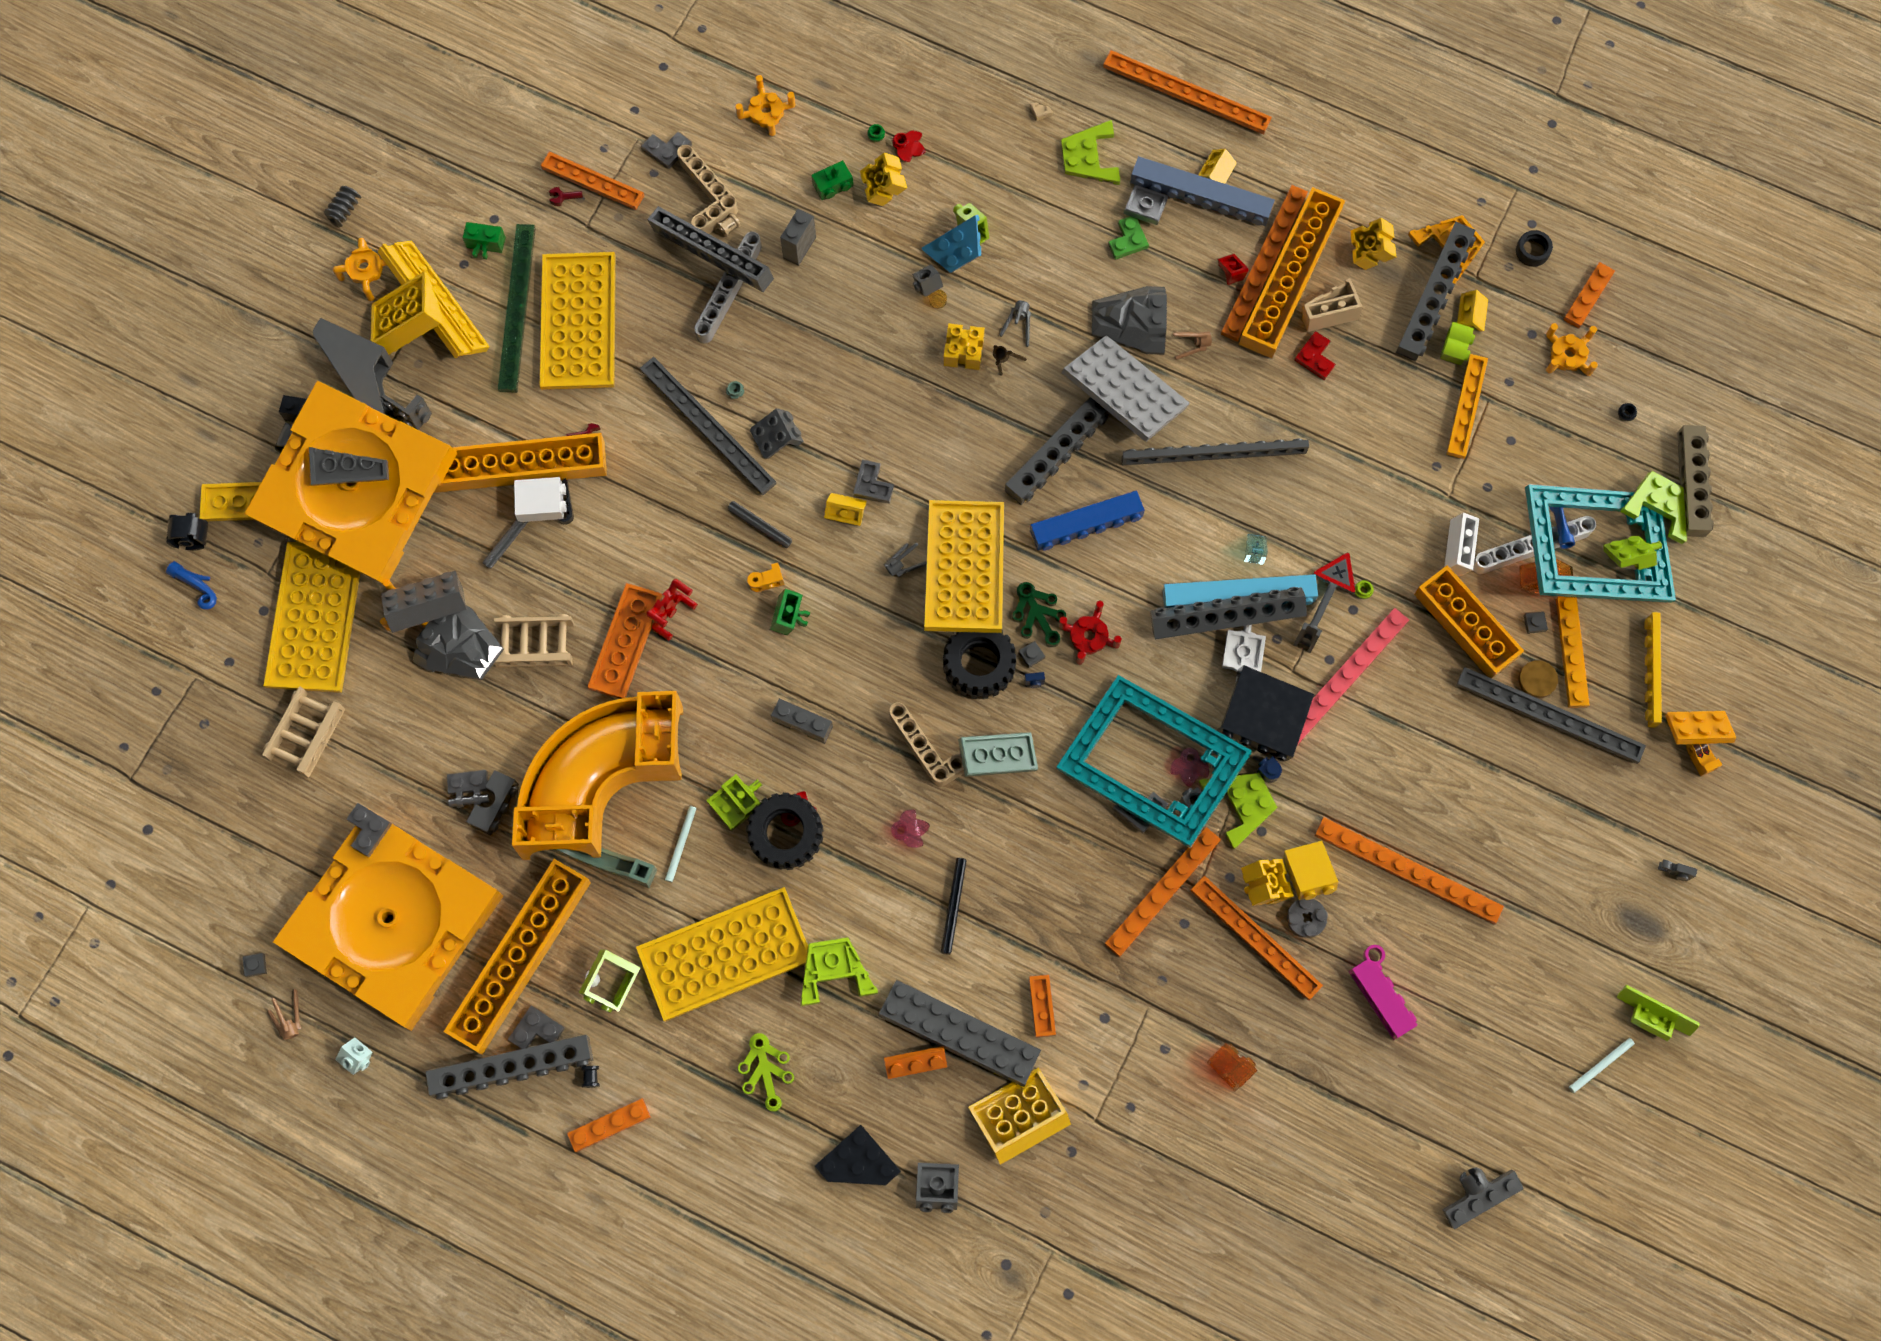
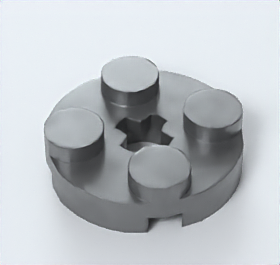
M1315 899L1297 900L1288 909L1287 921L1289 929L1301 938L1315 937L1326 927L1327 911ZM1302 914H1310L1312 922L1307 921L1305 923Z

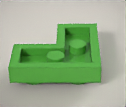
M1130 216L1119 220L1118 225L1123 237L1111 240L1108 244L1115 260L1148 249L1149 244L1137 218Z

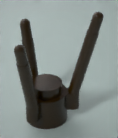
M993 346V357L996 359L995 364L1000 376L1003 375L1001 363L1006 362L1009 356L1023 361L1027 360L1011 350L1007 351L1003 346Z

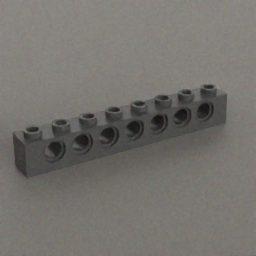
M659 206L647 219L653 231L761 292H764L774 280L768 266Z
M1455 222L1398 346L1397 354L1414 361L1417 360L1418 356H1423L1427 348L1424 346L1426 340L1430 341L1434 332L1431 328L1433 324L1437 325L1441 317L1438 312L1440 309L1444 310L1448 301L1445 297L1447 293L1451 294L1455 286L1452 283L1453 279H1458L1462 270L1459 266L1461 262L1465 263L1469 255L1466 252L1467 248H1472L1476 237H1473L1475 229ZM1455 244H1460L1462 248L1457 247ZM1448 259H1453L1455 263H1450ZM1441 274L1447 275L1448 279L1442 278ZM1434 290H1439L1441 294H1436ZM1427 305L1433 306L1434 310L1428 309ZM1419 321H1425L1427 325L1423 326ZM1416 336L1420 341H1415L1412 337Z
M1090 397L1005 484V492L1020 505L1025 501L1029 502L1033 498L1034 492L1038 488H1043L1046 484V479L1050 475L1054 476L1062 463L1068 462L1072 456L1071 453L1074 450L1078 451L1087 437L1091 438L1096 427L1098 425L1102 426L1107 421V416L1110 412L1105 408H1097L1100 404ZM1085 418H1091L1093 421L1087 422ZM1078 430V431H1080L1081 433H1080V434H1074L1072 431ZM1067 443L1069 446L1062 447L1060 444ZM1053 455L1056 459L1050 460L1048 456ZM1041 468L1044 472L1038 473L1035 469ZM1030 481L1032 484L1026 486L1023 484V482Z
M1290 587L1287 590H1271L1261 594L1252 593L1242 597L1233 596L1223 600L1214 599L1210 602H1195L1191 605L1157 608L1150 611L1152 631L1156 640L1307 616L1306 597L1302 587Z
M577 1036L426 1071L429 1096L436 1097V1100L445 1099L451 1093L462 1095L469 1093L468 1090L476 1088V1090L488 1089L490 1084L496 1083L497 1086L506 1085L509 1083L508 1080L516 1079L517 1081L529 1079V1075L534 1074L537 1077L545 1076L551 1070L562 1072L569 1070V1066H587L590 1061L594 1060L589 1036ZM574 1049L575 1056L572 1059H566V1052ZM549 1054H554V1062L547 1064L546 1057ZM534 1058L535 1065L527 1069V1060ZM509 1063H514V1071L511 1073H507V1065ZM493 1067L495 1069L494 1075L487 1078L486 1071ZM470 1072H474V1080L472 1082H467V1074ZM449 1077H454V1084L451 1087H447L446 1080Z

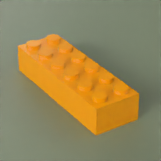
M1448 565L1419 586L1414 593L1417 599L1487 677L1494 678L1524 652V649Z

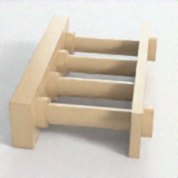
M559 614L557 617L512 618L508 615H502L500 618H494L497 627H502L501 646L504 648L494 663L496 667L573 666V658L566 651L567 626H574L571 616ZM547 626H559L558 651L556 653L547 652ZM509 627H521L520 652L518 654H510L508 652ZM528 627H540L539 651L535 654H529Z
M299 686L298 690L292 694L291 702L273 736L265 744L262 755L269 761H272L275 755L294 763L298 767L297 771L309 778L345 708L333 701L332 705L326 706L307 698L308 693ZM304 704L325 713L322 723H316L298 715L297 713L301 705ZM295 721L315 730L316 735L313 740L309 741L289 732L288 729L292 722ZM285 738L306 747L307 751L304 757L299 758L279 749L283 739Z

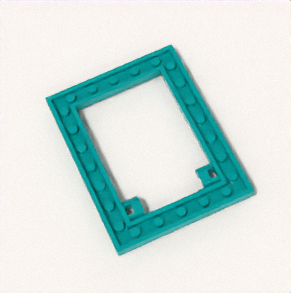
M1531 484L1525 487L1540 595L1667 603L1676 601L1663 516L1643 505L1638 518L1633 519L1626 515L1627 524L1638 523L1642 531L1645 532L1646 543L1658 541L1662 543V549L1655 550L1657 552L1656 566L1634 570L1636 580L1558 575L1549 507L1620 512L1635 492Z
M1118 675L1056 768L1078 783L1191 848L1248 760L1252 750ZM1124 702L1207 749L1201 761L1212 765V768H1214L1213 776L1194 805L1191 804L1188 808L1174 800L1168 810L1085 762ZM1214 753L1218 755V757L1215 758L1211 754ZM1175 810L1181 812L1179 817L1173 814Z

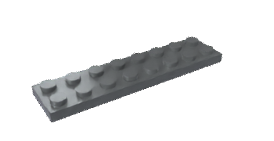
M898 980L895 981L878 1015L1022 1087L1025 1086L1041 1052L1040 1049Z

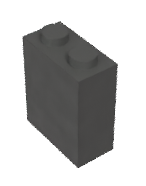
M797 209L780 237L783 258L798 266L816 239L813 215Z

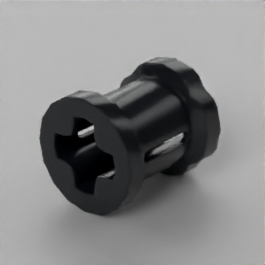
M599 1066L581 1067V1071H583L582 1088L600 1087L597 1079Z

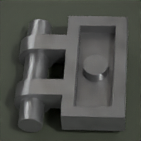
M479 770L448 774V794H456V799L448 800L449 807L457 806V808H462L464 805H481L482 803L489 802L488 794L481 795V791H487L485 788L488 783L487 771ZM474 792V795L471 797H464L463 793Z

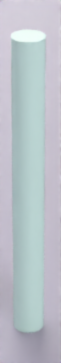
M693 806L688 808L665 881L671 883L673 882L697 809Z
M1631 1038L1624 1041L1570 1085V1091L1572 1093L1578 1091L1635 1044Z

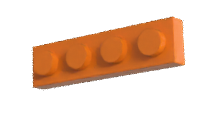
M1599 262L1563 320L1579 329L1615 270Z
M642 1098L567 1134L574 1152L577 1153L651 1118Z

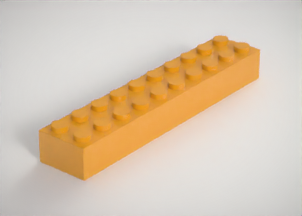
M1312 187L1242 333L1239 345L1273 359L1338 221L1345 200Z
M602 433L452 447L458 453L441 485H437L434 493L514 485V480L553 477L569 480L607 476L605 441Z
M553 859L443 1032L483 1055L591 884L587 877Z

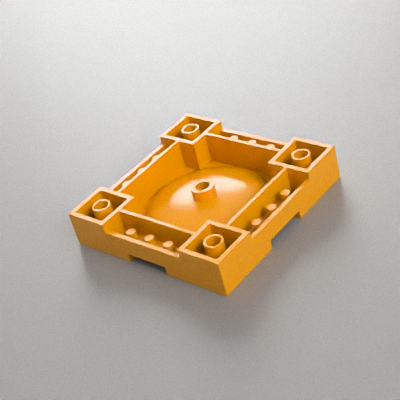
M317 380L290 429L292 431L291 436L275 465L271 464L244 514L383 584L385 579L390 580L404 554L403 549L437 485H441L458 452L450 445L401 421L399 422ZM309 447L387 460L389 480L355 483L352 487H349V483L312 486Z
M394 824L391 825L371 856L368 857L351 846L362 831L361 828L355 825L333 856L335 860L313 891L306 894L273 943L401 1026L412 1031L434 999L433 995L478 929H482L503 898V895L497 889L443 857ZM393 915V920L390 923H386L387 917Z

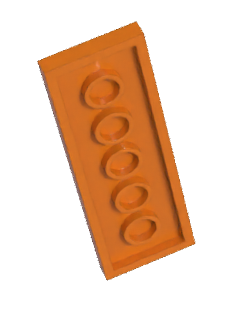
M626 583L589 681V690L619 699L626 698L654 622L647 617L646 613L653 608L658 599L662 600V593Z

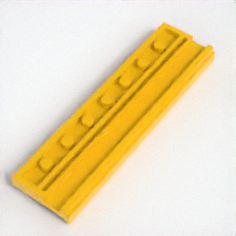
M412 241L396 242L391 246L382 244L378 249V254L401 285L424 271L428 273L441 309V324L433 329L454 358L487 352L490 346Z

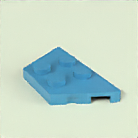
M979 216L971 217L922 247V250L950 273L980 257L981 238L977 222L979 221Z

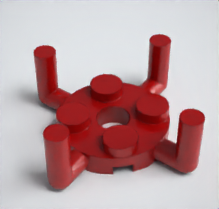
M678 579L672 580L669 588L662 594L665 597L661 601L658 599L653 608L646 613L647 617L654 621L652 629L668 641L671 640L673 634L664 629L668 623L665 619L667 617L672 618L675 615L677 603L681 601L693 610L698 605L687 597L692 594L693 590Z
M1101 600L1097 601L1093 616H1082L1073 626L1067 624L1066 617L1060 618L1059 628L1070 633L1072 644L1079 651L1076 659L1078 665L1083 664L1086 654L1091 655L1099 652L1106 645L1115 649L1120 647L1121 636H1115L1114 640L1108 638V627L1100 620L1104 606ZM1091 631L1095 637L1088 640L1084 637V633Z

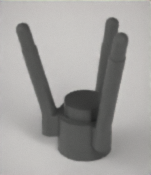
M1022 300L1016 302L999 334L1000 337L1003 336L1013 316L1015 317L1014 324L1016 325L1019 320L1026 318L1025 340L1026 347H1029L1031 316L1029 303Z
M906 543L892 558L886 561L887 563L884 566L891 576L896 574L900 577L904 573L927 565V561L906 569H901L904 566L900 560L916 548L918 543L913 544L903 552L909 546Z

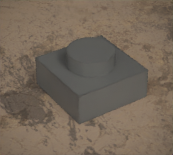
M1544 612L1526 613L1524 615L1527 634L1546 632L1548 630Z
M1035 641L1019 650L1020 656L1029 668L1045 659L1044 653Z
M264 953L243 957L245 977L267 974Z

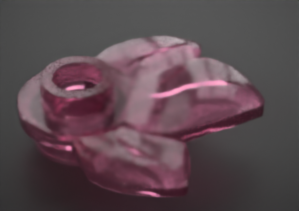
M1186 748L1182 751L1180 757L1172 762L1171 774H1180L1184 784L1190 787L1196 782L1198 776L1208 778L1209 766L1207 762L1205 764L1201 761L1196 749ZM1189 754L1194 756L1192 761L1187 760Z
M914 809L907 810L901 814L900 820L892 825L891 834L895 839L903 840L906 846L919 848L923 846L920 836L928 831L930 824L924 820L916 819V811ZM899 828H903L905 832L903 834H899L897 830Z

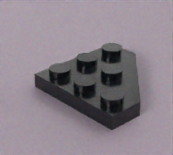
M862 1125L858 1126L815 1165L828 1182L886 1186L901 1173V1170Z

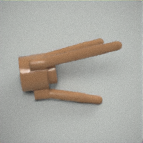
M1175 332L1172 334L1176 337H1194L1195 345L1199 346L1196 349L1175 356L1176 360L1199 351H1206V346H1211L1212 343L1210 332Z
M297 989L293 990L295 1023L292 1020H284L275 998H272V1003L281 1024H279L271 1010L267 1011L283 1040L298 1036V1030L302 1029L299 1022Z

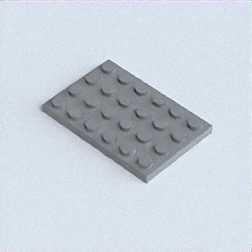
M1107 335L1068 364L1062 371L1063 375L1145 442L1176 418L1190 404Z

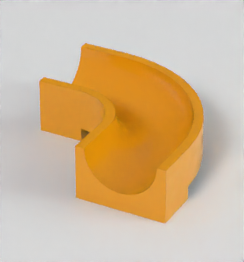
M677 691L637 692V697L621 698L596 705L567 721L549 737L528 767L520 789L518 805L514 807L512 846L522 860H530L533 853L550 849L576 850L587 853L593 858H601L603 813L608 801L618 790L636 782L682 780L678 756L679 716L683 715V706Z

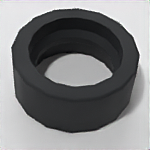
M1530 230L1520 237L1516 246V256L1524 265L1538 267L1548 260L1553 250V243L1544 232ZM1527 241H1536L1543 246L1544 254L1541 256L1530 255L1526 252L1524 244Z

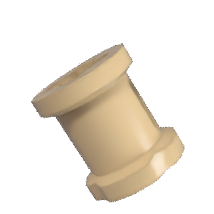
M730 213L729 217L722 222H718L717 226L721 233L727 237L729 232L736 227H741L738 218L733 213Z

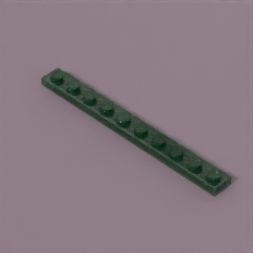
M516 224L498 381L499 392H518L536 230L535 225Z

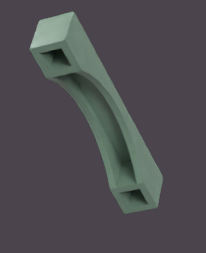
M601 848V858H593L587 853L576 850L550 849L647 888H650L657 872L656 867L652 864Z

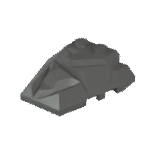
M1146 286L1092 301V336L1102 339L1107 335L1114 342L1125 344L1124 347L1129 349L1130 347L1140 349L1141 353L1165 354L1167 330V294L1165 287Z
M466 605L467 610L428 622L416 638L418 648L414 652L413 662L428 672L434 673V671H439L445 675H450L451 673L463 678L482 680L504 648L486 628V625L479 619L475 611Z

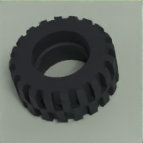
M1003 630L1002 633L956 632L955 636L951 635L948 639V644L944 648L943 670L948 683L952 684V688L955 691L960 690L961 695L965 697L967 694L971 695V699H977V696H982V699H988L989 695L992 694L994 697L999 694L1000 690L1004 691L1008 683H1011L1016 667L1014 644L1010 643V637L1008 635L1004 636ZM974 647H985L997 656L998 664L996 669L987 675H973L962 666L961 659L963 654Z
M783 792L781 795L777 793L772 794V797L768 799L765 797L761 800L762 803L759 806L756 805L753 808L754 812L748 818L749 825H746L747 840L751 850L761 861L776 869L792 870L794 867L804 866L805 862H810L813 859L812 856L818 853L819 845L823 841L822 832L824 829L820 815L809 801L796 794L791 795ZM783 813L795 815L803 825L802 839L796 846L787 850L774 847L767 837L769 823L773 818Z

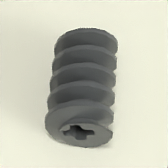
M347 186L340 187L336 197L332 198V203H329L328 208L324 210L327 219L339 227H343L340 220L347 221L344 214L347 216L351 215L348 209L354 210L352 203L358 204L355 198L361 199L358 192Z

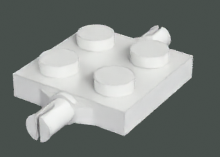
M1252 625L1244 626L1242 631L1228 630L1222 668L1237 672L1240 667L1245 665L1261 672L1266 636L1256 635L1251 632Z

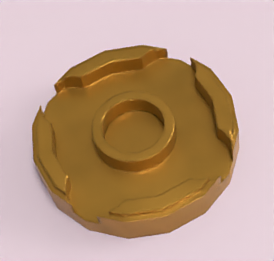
M1534 660L1527 663L1519 673L1521 689L1533 697L1544 698L1549 696L1558 684V675L1555 668L1542 660Z

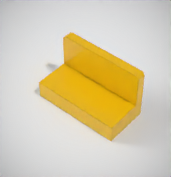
M1226 149L1212 150L1198 175L1225 184L1236 166V161Z
M1478 290L1461 293L1457 323L1468 327L1474 326L1480 332L1484 331L1488 299Z
M831 493L826 501L824 518L861 526L867 501Z

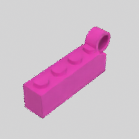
M1371 945L1363 953L1364 962L1351 969L1349 974L1392 1039L1396 1040L1418 1026L1416 1023L1417 1019L1405 1007L1403 997L1393 989L1394 984L1388 976L1385 977L1381 971L1382 966L1380 963L1385 959L1384 949L1379 945ZM1369 950H1376L1379 953V961L1375 962L1369 958Z

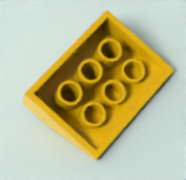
M426 271L372 303L371 341L383 346L388 355L441 324V309Z
M1039 1067L1031 1071L1024 1087L1011 1082L968 1107L1000 1165L1071 1125L1065 1108Z

